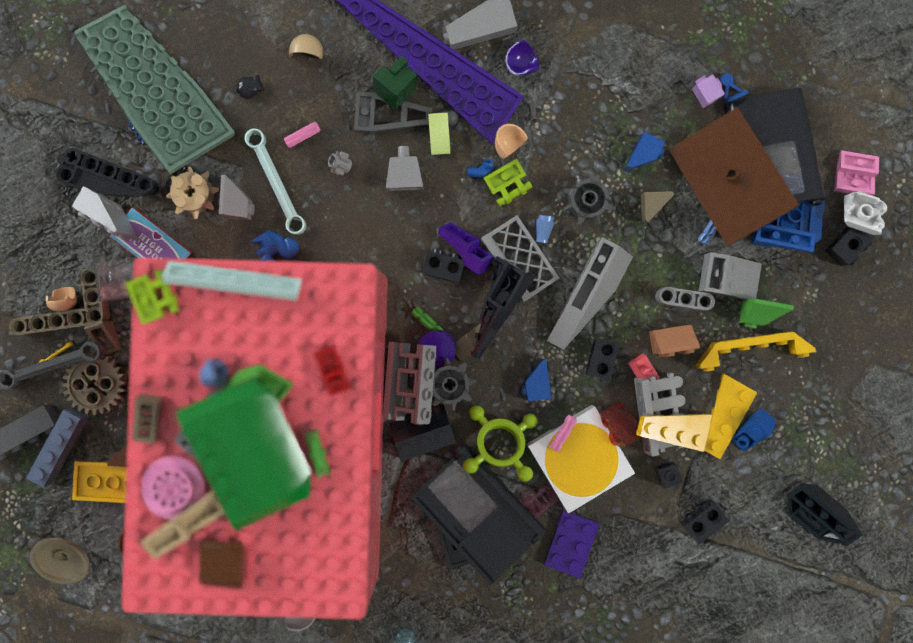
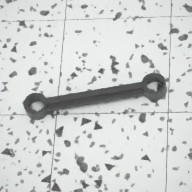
M99 341L86 342L79 350L19 370L0 371V387L3 389L17 387L22 380L83 360H99L105 355V347ZM90 346H93L95 350H97V356L95 358L92 357L89 353ZM6 374L13 379L11 385L6 381Z

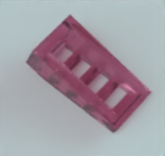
M546 484L522 502V504L528 507L532 515L537 518L556 503L559 498L549 484ZM544 492L550 497V501L543 495ZM538 497L544 502V506L538 501ZM531 502H534V504L537 506V511L531 505Z

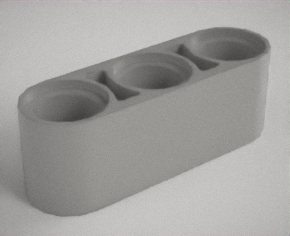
M665 287L659 289L655 294L656 301L666 306L704 311L711 309L715 304L714 297L704 292ZM664 291H667L670 295L668 301L662 299ZM683 294L688 296L687 304H683L681 301ZM702 297H705L707 300L705 307L700 304Z

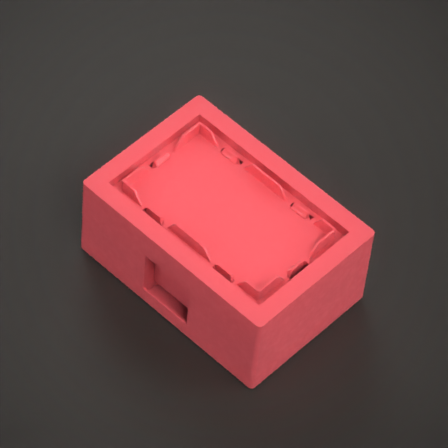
M169 258L136 259L134 262L133 280L149 275L151 282L157 280L154 272L160 269L164 271L168 262L171 261L302 279V286L298 299L289 300L169 284L173 295H176L178 299L177 305L180 311L171 314L168 306L162 308L165 317L146 325L141 324L135 306L132 303L122 589L123 610L141 613L362 619L366 614L379 575L387 277L371 264ZM161 288L155 289L159 301L164 299ZM335 344L351 389L330 397L313 354ZM212 358L222 361L229 370L230 377L228 383L238 371L258 364H262L291 381L294 385L281 400L279 406L311 470L310 497L238 531L232 527L226 514L192 533L188 540L154 559L140 542L171 519L156 515L144 501L142 482L149 467L162 458H184L193 463L203 477V497L213 490L200 463L174 442L182 430L176 416V410L203 399L216 389L209 388L200 381V370L206 361ZM141 393L163 397L155 444L132 441L135 399ZM143 412L145 415H152V413ZM141 421L142 424L151 425V422ZM140 429V433L151 434V431ZM315 430L319 431L323 449H326L325 457L331 471L328 475H324L323 471L322 477H317L313 460L308 455L310 450L304 436L308 432H311L312 435V431ZM217 539L221 542L240 540L243 542L247 549V571L243 589L200 584V546L202 540Z

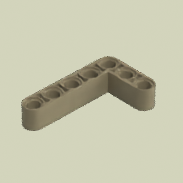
M86 269L82 272L83 309L15 318L9 324L10 331L15 335H32L82 328L101 321H109L110 310L105 275L101 271ZM92 274H95L96 279L92 283L90 277ZM94 293L98 294L96 302L93 300ZM99 311L101 318L97 321L95 315ZM79 314L82 317L80 323L77 322V316ZM59 317L63 320L61 325L58 324ZM41 319H42V321H43V327H42V328H40V326H39V322H40ZM22 322L24 323L23 331L20 329Z

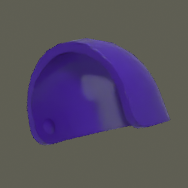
M520 40L513 44L506 55V66L513 74L529 75L539 69L536 53L525 40Z

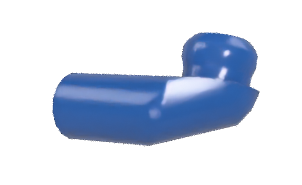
M485 159L479 168L468 167L467 177L484 178L488 176L494 169V162L491 159Z

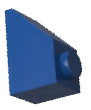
M644 132L640 136L624 170L630 171L653 163L657 158L660 159L665 151V148H663L665 141Z
M541 360L524 381L525 386H522V395L527 398V401L551 399L546 360Z

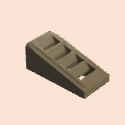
M141 393L135 399L132 441L156 443L162 408V396ZM143 412H149L152 415H145ZM141 421L151 422V425L142 424ZM140 429L151 431V434L140 433Z

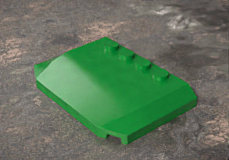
M253 376L176 410L180 427L229 522L236 531L310 497L311 470L273 391L264 387Z

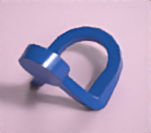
M727 73L721 76L720 82L725 86L723 102H729L750 93L748 89L743 91L734 85L731 74ZM729 87L739 94L728 97Z

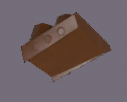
M217 539L202 540L200 546V584L243 589L247 571V549L243 542L240 540H232L230 542H221Z

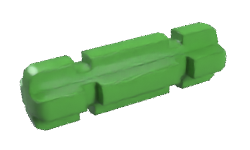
M416 307L411 312L429 331L443 330L426 313L424 314L421 308Z

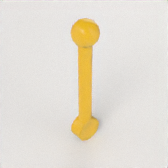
M72 341L68 342L64 347L46 359H41L39 363L56 357L66 349L74 346V343Z

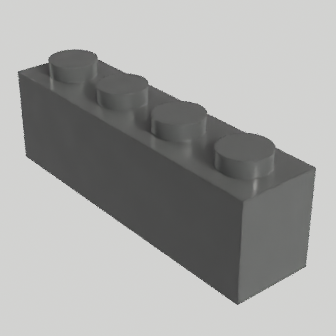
M52 404L43 405L0 429V461L7 458L6 454L10 452L14 454L24 449L23 445L29 443V445L41 439V435H49L59 418Z

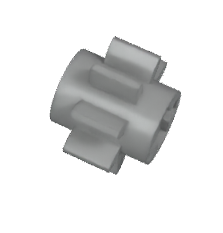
M336 151V154L330 155L328 166L332 168L331 173L343 176L344 173L350 171L352 161L348 159L349 154Z

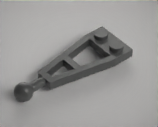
M356 92L354 131L375 133L429 126L428 114L434 113H432V108L405 101L400 106L402 107L401 122L374 125L376 101L386 102L376 93ZM407 109L426 114V119L407 121ZM452 110L445 112L448 113V125H455L458 121L457 113Z

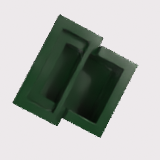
M403 56L389 70L382 66L373 75V92L395 110L416 91L417 74L408 68V60Z

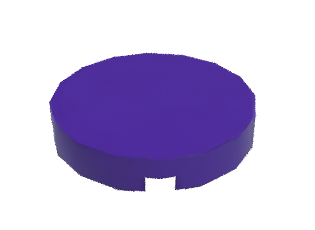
M430 330L419 341V345L436 346V368L443 367L445 358H448L451 362L455 357V340L446 331Z

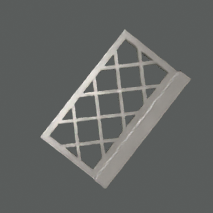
M517 215L480 238V246L494 256L492 263L495 268L497 266L495 259L499 256L514 265L526 266V272H528L529 267L539 269L537 279L533 280L536 282L535 290L531 293L526 290L519 300V304L527 301L559 279V276ZM513 222H516L519 227L518 234L508 232L509 225ZM496 233L505 235L503 244L496 243L492 236ZM507 236L518 238L516 247L506 245ZM520 239L529 241V250L519 248ZM505 248L515 250L514 260L506 259L504 256ZM518 251L528 253L527 263L517 261ZM531 254L539 256L541 259L540 266L530 264ZM542 270L549 271L553 278L549 281L540 280Z

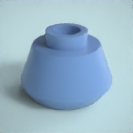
M212 358L207 360L200 370V381L202 384L209 388L224 387L228 384L230 374L227 366L218 359Z

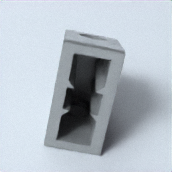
M399 146L398 157H390L386 182L387 191L423 190L417 156H409V146Z

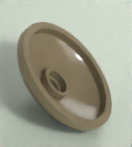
M46 538L37 542L29 556L33 569L40 576L59 584H72L82 580L90 566L89 559L83 549L74 542L63 538Z

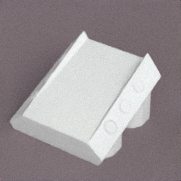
M860 191L844 195V221L846 225L872 235H882L885 222L881 216L887 211V205L880 198Z

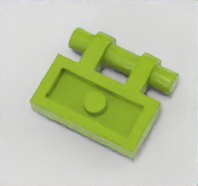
M517 159L484 177V181L493 195L498 192L501 193L502 197L496 200L499 206L511 203L512 199L519 195L523 196L529 189L533 188L530 181L522 184L520 179L526 177V173ZM515 183L517 188L508 193L505 188Z
M163 269L154 272L157 280L151 282L149 275H144L125 283L142 325L165 317L162 308L168 306L171 314L180 311L177 305L178 299L176 295H173L169 286L170 283H163ZM157 288H161L164 299L160 301L155 292Z

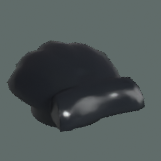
M259 75L241 78L236 85V92L244 99H250L258 92L264 91Z

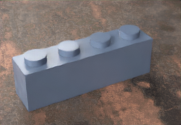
M74 408L64 409L26 479L41 487L52 485L89 416L78 412Z

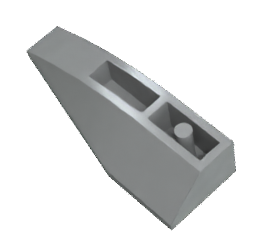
M603 237L600 238L547 341L564 350L616 291L633 256L617 244Z

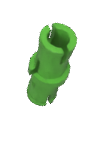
M315 430L312 431V435L311 432H308L304 436L310 450L308 455L313 460L317 477H322L323 471L324 475L330 474L331 471L325 457L326 449H323L319 431Z

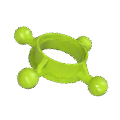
M475 405L471 407L469 411L471 419L479 421L483 427L477 436V448L480 454L474 459L468 458L463 462L464 471L469 474L475 473L478 470V465L485 460L488 464L496 467L514 465L518 470V478L523 482L530 481L533 477V471L530 467L524 466L519 459L525 450L523 431L527 428L532 429L536 427L538 423L537 417L532 413L526 414L523 417V422L518 426L506 419H494L488 422L484 417V409L481 406ZM493 429H505L514 436L517 448L512 457L499 460L487 453L484 447V437Z

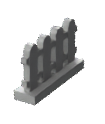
M671 372L667 373V377L655 379V376H651L649 379L643 377L634 378L639 419L640 416L660 415L661 410L672 408L671 415H686L679 413L678 407L685 404V397L676 394V388L681 387L683 384V379L680 376H674V373ZM669 390L670 396L658 398L657 392ZM642 437L644 453L652 457L658 456L659 452H665V448L677 446L679 449L683 448L682 446Z

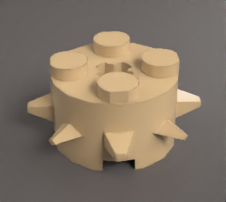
M188 167L187 172L171 177L170 193L166 197L171 198L175 205H177L175 211L177 215L186 210L192 213L194 219H198L200 212L207 209L214 210L211 202L214 200V193L218 192L219 188L213 187L208 182L210 176L208 171L199 175L193 172L191 167ZM195 190V193H192V196H190V192Z

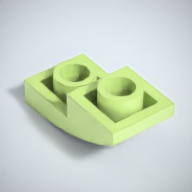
M448 113L428 114L431 155L450 154Z

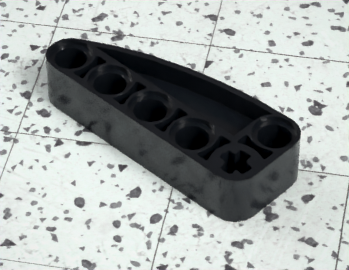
M69 148L64 152L56 173L57 179L64 184L78 189H82L84 186L94 192L107 196H152L157 193L159 188L158 183L148 176L75 148ZM96 161V167L91 169V164ZM114 168L113 175L109 176L110 169ZM71 172V178L67 180V174ZM132 175L131 182L127 183V177ZM150 182L149 189L144 190V184Z

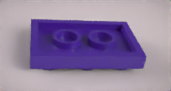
M562 510L544 565L581 578L599 527V522L571 512L568 514L567 511Z

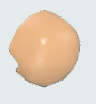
M73 287L55 289L52 292L51 298L46 296L47 307L56 312L68 311L74 308L77 303V295Z

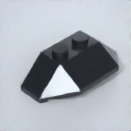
M801 483L788 493L789 515L817 539L848 546L862 537L860 529L848 510L820 486Z

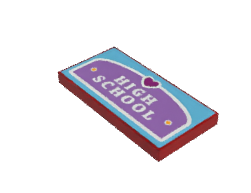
M133 206L126 213V216L139 241L130 239L128 242L112 234L109 235L111 239L137 259H190L194 254Z

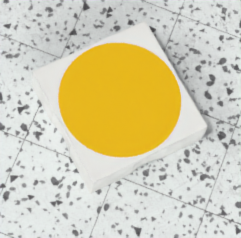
M593 405L573 416L577 419V423L574 427L572 426V431L565 443H562L563 446L559 452L551 449L550 444L556 439L555 436L561 426L549 430L527 443L568 514L635 474L596 407Z

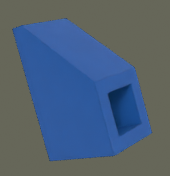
M761 408L746 419L737 429L731 441L745 452L772 434L776 420Z

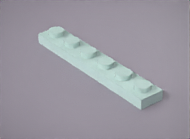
M171 261L168 262L162 274L163 283L289 300L298 299L302 286V279Z

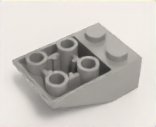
M83 186L72 205L73 208L79 211L78 215L87 220L90 218L93 224L105 228L108 233L116 237H120L128 242L130 239L138 242L139 238L121 205Z
M707 253L704 255L698 292L744 300L756 299L762 264L730 255Z

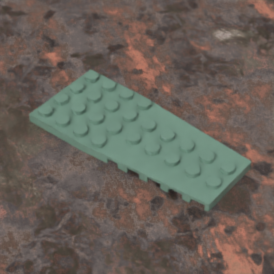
M125 5L74 32L134 129L169 174L174 173L235 136L234 130L198 84L185 70L183 71L178 66L177 61L173 57H170L165 52V48L155 41L152 34L144 29L140 21L135 16L133 17Z

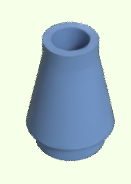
M538 216V219H536V242L548 243V238L555 223L553 222L554 217Z

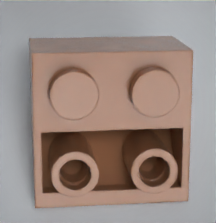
M692 325L649 331L653 354H659V357L675 356V352H678V354L694 353V349L700 348Z

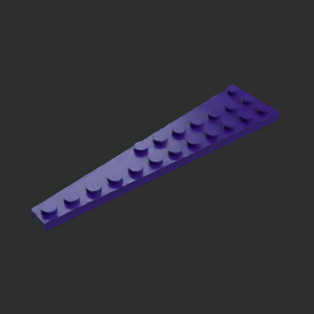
M336 0L397 58L405 57L408 60V68L415 72L425 84L491 145L494 144L498 129L502 125L507 124L523 100V95L379 0Z

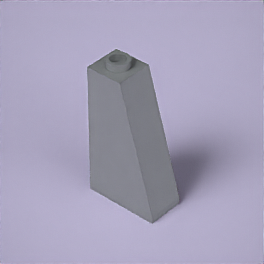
M510 0L485 1L445 26L446 33L443 34L445 44L455 50L516 33L517 23Z

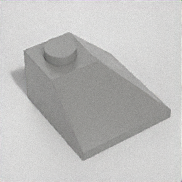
M221 175L219 214L228 219L251 220V215H254L255 212L252 200L235 181L226 175Z

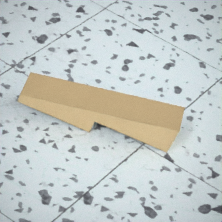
M212 490L145 537L140 544L156 559L188 540L192 533L225 514L215 492Z

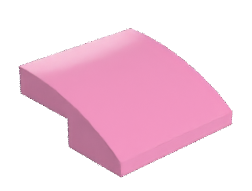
M841 151L836 167L834 191L847 194L860 191L872 196L875 195V177L879 174V157Z

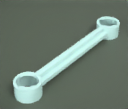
M259 129L248 130L245 134V142L250 148L254 149L287 218L285 223L286 229L294 235L302 234L306 230V222L301 216L297 215L265 147V135ZM252 134L262 137L261 142L256 146L249 143V138ZM291 220L301 221L302 228L299 231H294L289 227Z

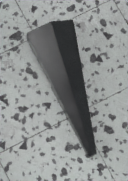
M499 256L495 259V262H497L495 273L491 274L492 285L490 292L486 293L479 319L481 321L479 333L475 334L477 339L475 349L470 353V355L480 359L535 279L533 275Z

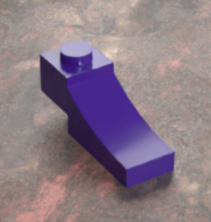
M452 222L439 227L438 235L443 237L457 250L465 262L464 266L477 274L490 269L494 256L479 247L480 239Z

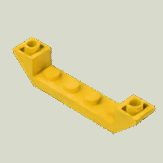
M794 332L713 342L696 363V368L706 372L713 371L714 367L720 366L718 350L719 354L730 353L732 348H738V351L750 350V346L757 345V348L769 347V343L776 342V345L788 344L790 354L797 355V358L808 357L809 353L816 352V349Z

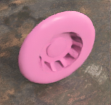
M162 458L152 464L144 475L142 482L144 501L156 515L172 519L203 497V477L198 468L184 458Z

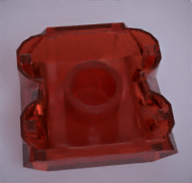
M620 402L614 403L599 413L603 426L609 430V439L614 446H627L642 437L636 435L639 423Z

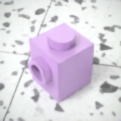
M706 75L695 81L696 85L692 88L703 108L719 100L725 94L720 80L715 78L714 75L708 78Z

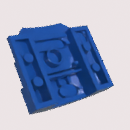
M779 172L792 194L804 192L801 176ZM822 201V204L818 206L800 203L799 207L751 234L752 244L813 253L815 243L821 240L825 202Z

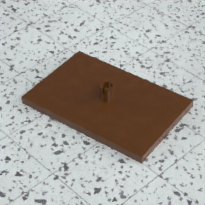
M738 107L669 149L727 247L799 207V203Z

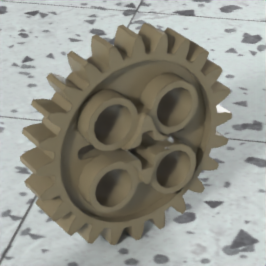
M91 353V356L95 358L97 353ZM105 355L99 360H83L71 364L72 369H66L69 376H63L67 383L62 384V386L68 388V390L63 392V394L70 395L67 401H74L71 407L79 406L78 412L85 410L86 415L91 414V412L93 415H98L99 411L101 414H104L107 410H113V405L117 406L120 404L117 399H124V396L120 393L127 391V389L122 387L123 384L128 383L122 380L126 374H120L123 366L116 367L118 361L111 362L112 356L105 358ZM93 366L97 368L96 375L92 373ZM107 379H110L111 381L110 388L106 386ZM80 380L84 382L83 389L79 387ZM94 393L98 395L97 402L93 400Z

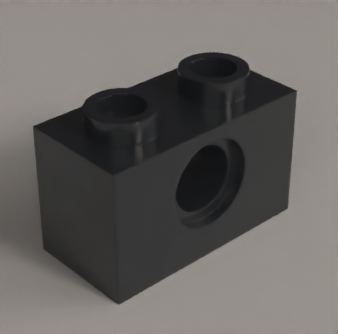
M847 226L827 247L825 252L840 266L852 265L859 259L858 255L860 252L867 250L871 246V241L875 236ZM849 241L853 243V249L849 248Z

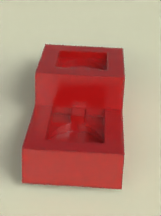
M335 344L314 352L313 355L321 371L329 396L332 397L350 390L351 386Z

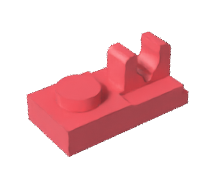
M644 353L627 363L636 378L643 377L649 379V377L655 376V379H660Z

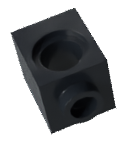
M673 461L654 467L658 482L664 489L683 483L678 466Z

